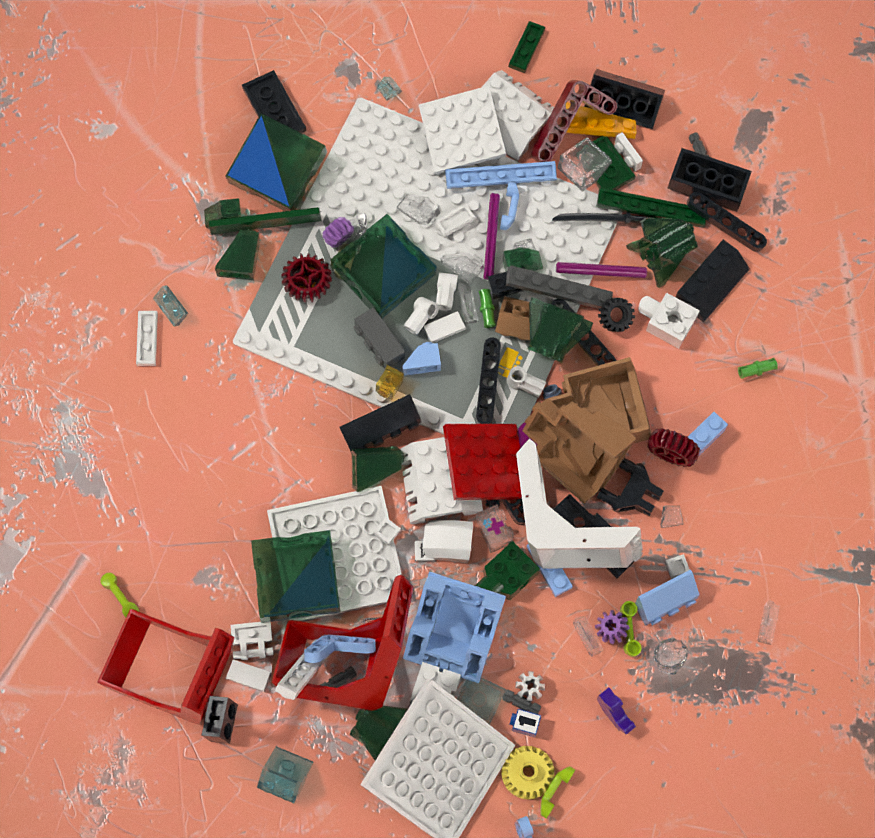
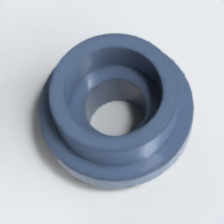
M555 384L549 385L543 390L544 399L562 394L561 389Z

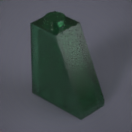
M252 229L239 231L215 267L217 277L254 281L260 245L259 232Z
M397 446L352 449V488L356 492H361L401 470L402 463H404V453Z

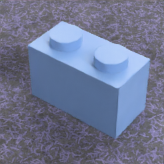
M715 412L688 436L700 448L699 456L728 426Z

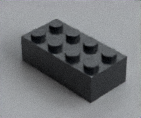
M681 148L668 189L688 196L694 192H699L719 206L737 212L752 171Z

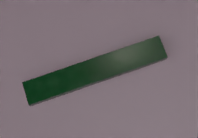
M601 187L598 190L596 207L630 212L631 214L654 217L656 219L702 228L706 224V219L692 211L686 204Z
M316 207L210 220L208 223L210 232L213 235L319 222L322 219L320 208Z

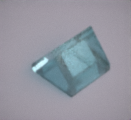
M383 77L377 85V89L387 101L402 92L392 77Z

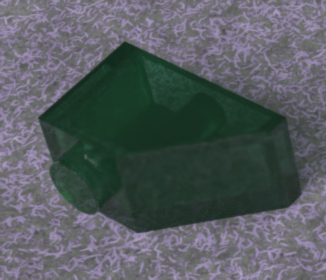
M239 198L220 200L204 210L205 227L209 228L208 221L242 217Z
M521 247L503 251L502 260L505 272L510 266L525 267V269L530 271L543 269L541 257L537 250Z

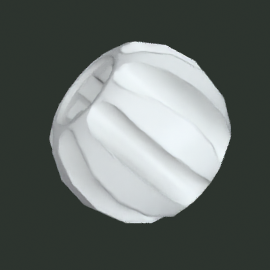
M528 671L529 676H525L522 673L519 676L522 682L517 681L515 685L516 689H521L517 693L521 698L523 695L527 696L526 701H532V696L539 699L542 696L539 690L545 691V684L540 683L543 678L540 674L538 677H534L533 671ZM530 682L533 683V688H531V690H528L527 686L530 684Z

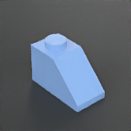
M425 342L419 345L404 363L403 376L441 371L438 343Z

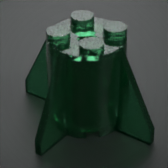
M679 218L643 219L640 222L644 237L626 245L627 249L638 252L643 261L646 259L649 263L647 267L653 270L656 285L659 288L665 285L685 255L698 247L693 233V225Z
M531 297L529 302L530 343L527 349L562 363L565 355L591 330L593 322L583 319L584 316Z
M383 706L373 711L361 709L356 715L355 720H357V723L352 728L350 736L361 742L376 761L408 708Z

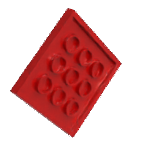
M445 424L443 426L454 500L522 498L516 453L520 450L517 424Z

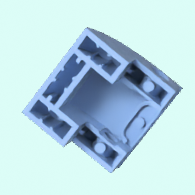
M429 572L423 587L417 614L409 632L403 659L420 665L424 662L440 667L442 672L443 669L461 674L463 679L479 684L506 596Z

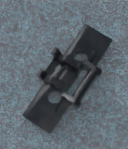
M571 494L553 509L575 528L611 527L598 513L594 516L589 513ZM577 517L583 518L585 525L583 527H576L574 519ZM635 561L627 568L606 569L618 579Z

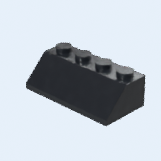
M596 69L590 86L616 101L617 109L613 115L635 120L637 125L653 129L665 90ZM593 93L589 96L590 102L593 100ZM605 102L604 109L606 110L608 108V102Z
M723 239L678 290L676 298L698 309L700 312L697 318L705 322L750 268L740 252Z
M409 394L339 428L351 454L356 453V455H360L366 452V448L372 445L377 447L383 444L384 440L389 437L394 439L400 436L401 432L406 429L410 431L419 427L421 418Z

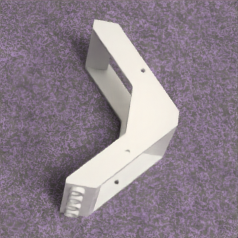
M529 439L516 453L527 540L534 562L543 569L627 568L633 561H638L643 554L641 552L643 548L641 529L639 527L575 528L547 505L542 467L537 447Z

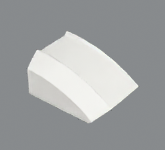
M431 520L425 525L422 549L425 555L435 560L468 564L471 552L473 522Z

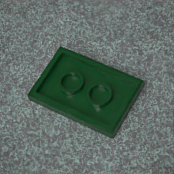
M601 136L575 151V156L598 188L617 190L636 177L607 136Z

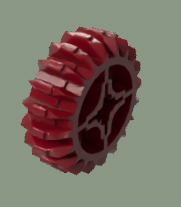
M309 252L307 257H303L302 253H300V258L298 259L293 256V262L288 260L287 266L283 267L284 273L281 274L285 292H289L290 297L295 296L297 301L303 298L304 303L308 298H310L311 302L314 301V297L320 300V293L326 295V289H330L329 283L332 282V277L330 276L332 273L328 269L329 265L324 263L323 258L318 260L316 254L311 257ZM301 268V271L299 273H296L295 276H293V274ZM304 272H306V275L309 276V283H307V279H305ZM321 279L316 286L312 287V285L315 282H318V280Z
M663 428L655 429L648 439L647 447L649 451L672 465L690 467L698 459L700 448L697 443L681 433Z

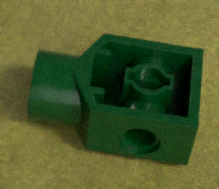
M512 541L484 566V577L474 586L506 596L505 599L511 600L539 574L540 568Z

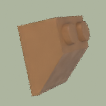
M504 296L495 332L503 336L518 337L523 341H532L541 305Z

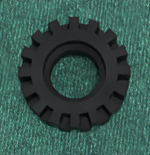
M611 298L601 304L603 307L599 308L598 311H601V314H598V317L601 318L599 322L603 324V328L608 331L622 332L625 331L624 329L630 328L629 325L633 324L631 320L635 319V315H632V312H635V310L631 309L633 305L628 303V300ZM616 307L620 308L623 314L622 319L618 322H614L610 316L611 311Z

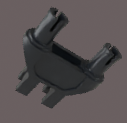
M624 457L618 467L631 474V478L623 492L617 496L602 487L597 498L611 505L612 510L615 512L636 509L650 516L655 506L642 499L643 495L646 494L659 501L664 490L650 482L646 468L642 463L635 464Z

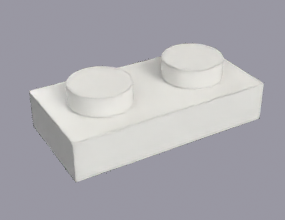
M623 132L616 136L614 146L624 156L627 165L636 172L641 169L643 160Z

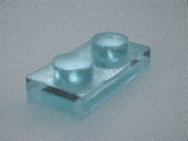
M167 285L162 286L153 298L174 327L179 326L189 314Z

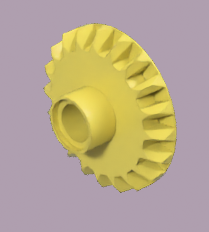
M522 746L514 749L502 766V780L505 787L510 793L521 799H535L544 795L554 779L552 760L547 753L534 746ZM531 767L534 775L531 777L525 776L523 769Z

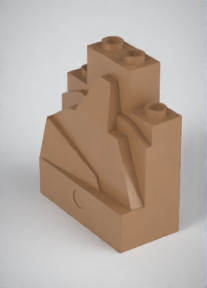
M630 357L563 375L564 382H562L565 394L548 398L558 408L562 405L567 406L573 401L580 408L584 407L590 413L602 412L637 438L634 443L646 441L652 435L636 370Z
M548 398L542 403L537 402L532 408L533 413L525 420L526 425L523 429V432L538 444L536 447L541 466L584 504L596 495L602 487L607 485L637 439L622 425L600 411L590 413L584 407L580 408L573 401L567 406L562 405L558 408Z

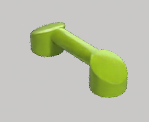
M106 573L101 577L102 586L110 589L122 605V613L125 618L130 609L140 612L137 605L129 602L117 586V578L113 573Z
M626 601L620 607L622 618L626 617L628 621L625 624L629 625V629L625 630L627 633V643L624 645V652L628 656L635 657L642 649L641 644L634 640L632 617L637 613V605L632 601Z
M569 766L555 775L542 797L541 816L547 819L555 805L550 802L561 781L569 782L576 769Z

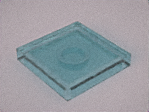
M469 673V675L477 677V675ZM480 678L479 682L466 679L457 700L490 725L506 689L484 678Z

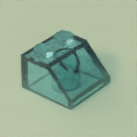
M276 746L262 769L257 788L295 803L313 761Z

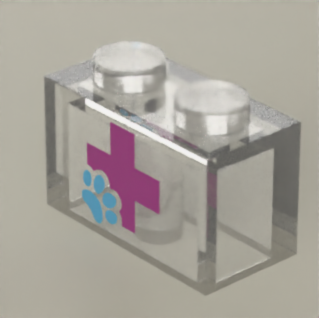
M498 505L476 513L475 519L490 553L505 548L513 541L514 533L512 528L507 527L505 512L503 509L500 510Z

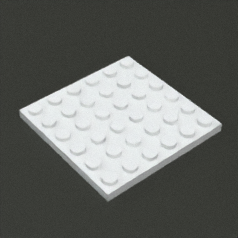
M382 486L267 510L284 594L327 540L330 539L339 611L289 617V620L304 622L387 603L394 578L401 574L394 539L387 545L373 534V531L385 517L389 519Z
M427 678L360 785L432 838H459L504 765L505 760L515 747V744L433 680Z

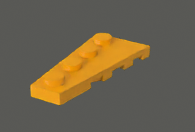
M567 102L566 109H569L570 103ZM580 106L566 133L616 137L623 132L626 138L635 139L637 134L636 121L613 114L599 113L594 109Z

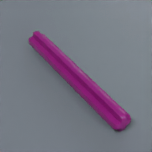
M491 193L489 201L483 276L485 280H488V276L494 275L500 195L497 193Z
M557 262L556 264L557 273L645 278L647 276L646 267Z

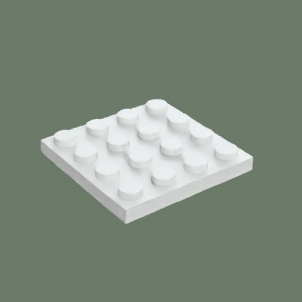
M489 86L419 104L435 174L443 173L445 169H458L507 156Z

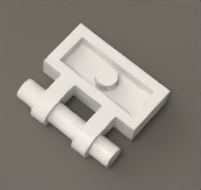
M271 621L231 625V635L235 637L233 646L240 645L241 650L233 651V659L248 660V658L259 657L261 659L274 655L273 647L265 648L266 642H272ZM258 643L259 649L247 650V644Z

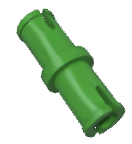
M490 289L479 291L480 312L483 314L484 328L496 326L493 312L495 306L492 304Z
M775 358L761 362L757 360L753 364L738 367V374L741 379L753 375L760 376L764 372L777 370L778 364Z

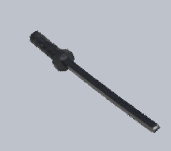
M626 212V214L565 213L559 214L552 219L553 222L613 221L624 222L628 225L630 222L655 225L654 217L633 216L630 212Z

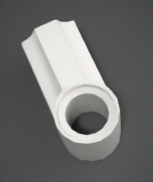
M439 272L436 300L439 310L448 311L452 309L458 275Z
M419 297L414 303V312L404 324L405 329L417 335L427 320L437 315L439 311L438 304L427 298Z
M519 366L512 368L507 377V384L511 388H519L538 398L546 384L545 381L526 373L525 369ZM513 375H518L521 380H515Z

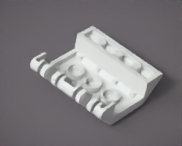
M500 70L495 72L482 87H490L506 154L515 161H519L528 150L529 142L546 124L554 106L551 107V104L548 102L541 104L542 98L540 96H537L527 87L522 86L520 82L513 84V77Z
M444 437L412 442L399 449L400 458H403L401 465L412 464V467L403 471V476H405L403 478L405 493L409 495L406 496L407 502L417 501V504L408 508L410 524L426 523L425 518L463 512L464 516L483 513L481 500H454Z

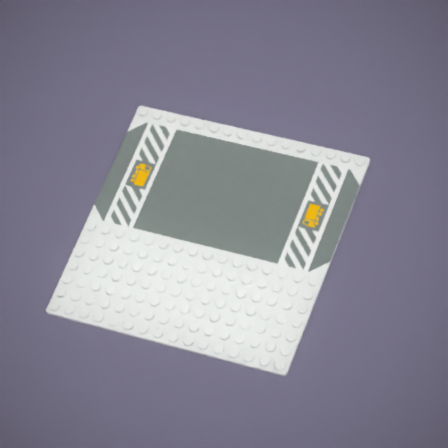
M360 97L356 100L301 209L320 208L322 221L291 226L233 339V344L380 408L410 394L421 418L419 425L444 435L443 426L445 424H477L476 411L484 343L488 338L494 337L500 341L501 351L492 424H517L518 430L521 424L530 416L538 397L519 388H511L507 384V377L511 369L517 366L522 367L526 373L546 381L568 332L551 313V303L557 298L530 291H523L506 297L541 305L532 341H523L518 337L503 336L495 332L504 297L493 299L492 293L491 300L495 306L493 312L496 326L484 328L483 314L480 312L479 291L490 289L488 280L483 278L490 194L497 193L500 195L494 275L506 272L510 266L525 267V269L589 285L594 275L557 273L556 264L557 262L599 264L618 222H553L552 219L559 214L565 213L622 214V212L596 207L598 194L559 178L556 181L517 183L519 200L515 221L508 230H501L502 215L508 216L511 197L506 196L508 184L447 189L445 172L439 174L434 172L423 123ZM503 156L462 168L523 163ZM466 203L476 219L444 238L434 224V221ZM338 217H345L354 227L351 237L342 244H350L356 251L351 274L346 279H339L334 274V264L342 245L332 248L322 237L325 228ZM386 224L433 274L381 317L405 351V358L387 370L383 365H378L374 358L376 356L374 352L366 348L362 335L359 337L354 330V319L374 307L380 316ZM347 250L344 253V259H347L348 254H350V250ZM309 252L311 257L316 254L318 260L323 258L324 263L329 265L328 269L332 273L330 275L332 282L329 283L330 289H326V295L320 293V300L314 297V301L311 302L310 298H308L304 303L303 298L297 301L295 296L290 297L289 292H285L281 274L284 273L283 267L287 266V261L293 262V256L298 259L300 258V253H302L303 257H307ZM343 264L342 268L339 269V273H343V271H346L345 264ZM301 268L298 269V270L293 274V276H295L296 273H299V272L301 271ZM304 272L305 279H307V283H309V276H307L306 272ZM439 272L458 275L452 309L448 311L439 310L437 315L432 319H428L424 325L458 311L466 327L465 330L435 342L438 343L441 371L403 376V365L415 349L425 342H430L423 327L417 335L412 334L404 327V324L414 312L415 301L419 297H424L436 303ZM319 279L318 282H315L312 285V287L316 286L321 279ZM566 301L577 313L580 304ZM556 304L555 311L560 310L563 313L561 317L563 319L566 315L562 310L563 305L559 306ZM567 318L566 324L571 326L574 318ZM491 343L489 346L490 355H493L495 346ZM492 360L485 362V366L489 369L496 366ZM513 375L515 380H521L518 375ZM486 378L483 380V384L489 387L494 384V381L491 378ZM483 396L481 401L483 404H490L492 399L489 396ZM483 409V416L479 417L482 418L483 422H486V419H490L487 418V410Z

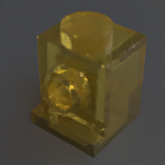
M387 365L376 383L375 391L384 398L393 399L403 383L404 373Z

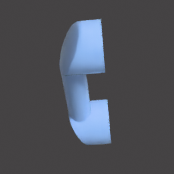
M508 182L506 196L511 197L508 216L502 215L501 230H508L515 221L519 200V191L515 182Z

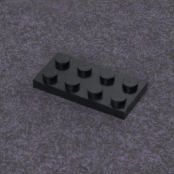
M274 70L242 84V89L258 118L260 119L262 116L266 132L274 146L306 131V126Z

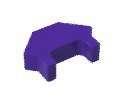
M609 687L599 694L597 701L618 731L621 730L626 735L636 727L634 722L624 712L622 700Z

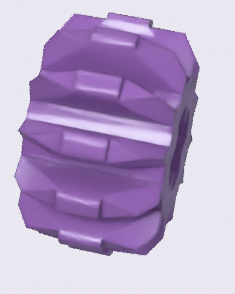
M338 217L325 228L322 237L328 245L336 248L351 237L354 227L345 217Z
M614 610L610 611V615L603 612L604 618H597L601 624L595 625V628L599 630L597 636L602 637V641L605 643L609 640L610 644H614L615 639L619 643L622 642L620 636L627 637V633L624 630L629 629V625L625 624L628 621L627 618H622L621 612L615 615ZM614 623L616 628L613 627L614 630L610 631L608 627H612L611 624Z

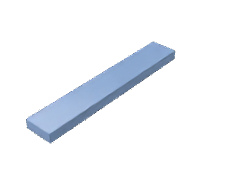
M555 161L445 169L447 189L508 184V182H515L517 184L557 180Z

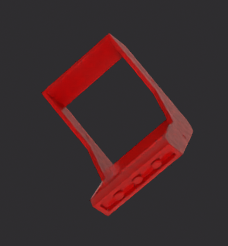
M402 574L396 576L383 616L353 629L296 620L287 621L272 683L277 687L282 678L302 656L307 639L315 640L324 635L372 638L376 641V651L370 653L364 678L338 688L307 683L296 698L372 711L383 707L402 649L413 585Z
M130 609L97 683L114 692L200 725L207 710L209 698L213 696L232 652L235 637L219 628L214 629L212 636L186 631ZM150 624L207 646L183 700L181 709L153 701L122 688Z

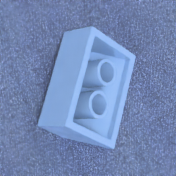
M689 570L638 596L635 604L645 626L650 623L653 626L662 621L661 617L667 614L669 617L679 612V608L685 605L688 608L697 602L696 599L700 594L692 571Z

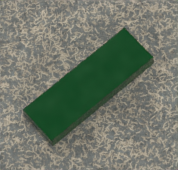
M531 21L528 22L509 62V68L522 73L526 72L544 34V26Z

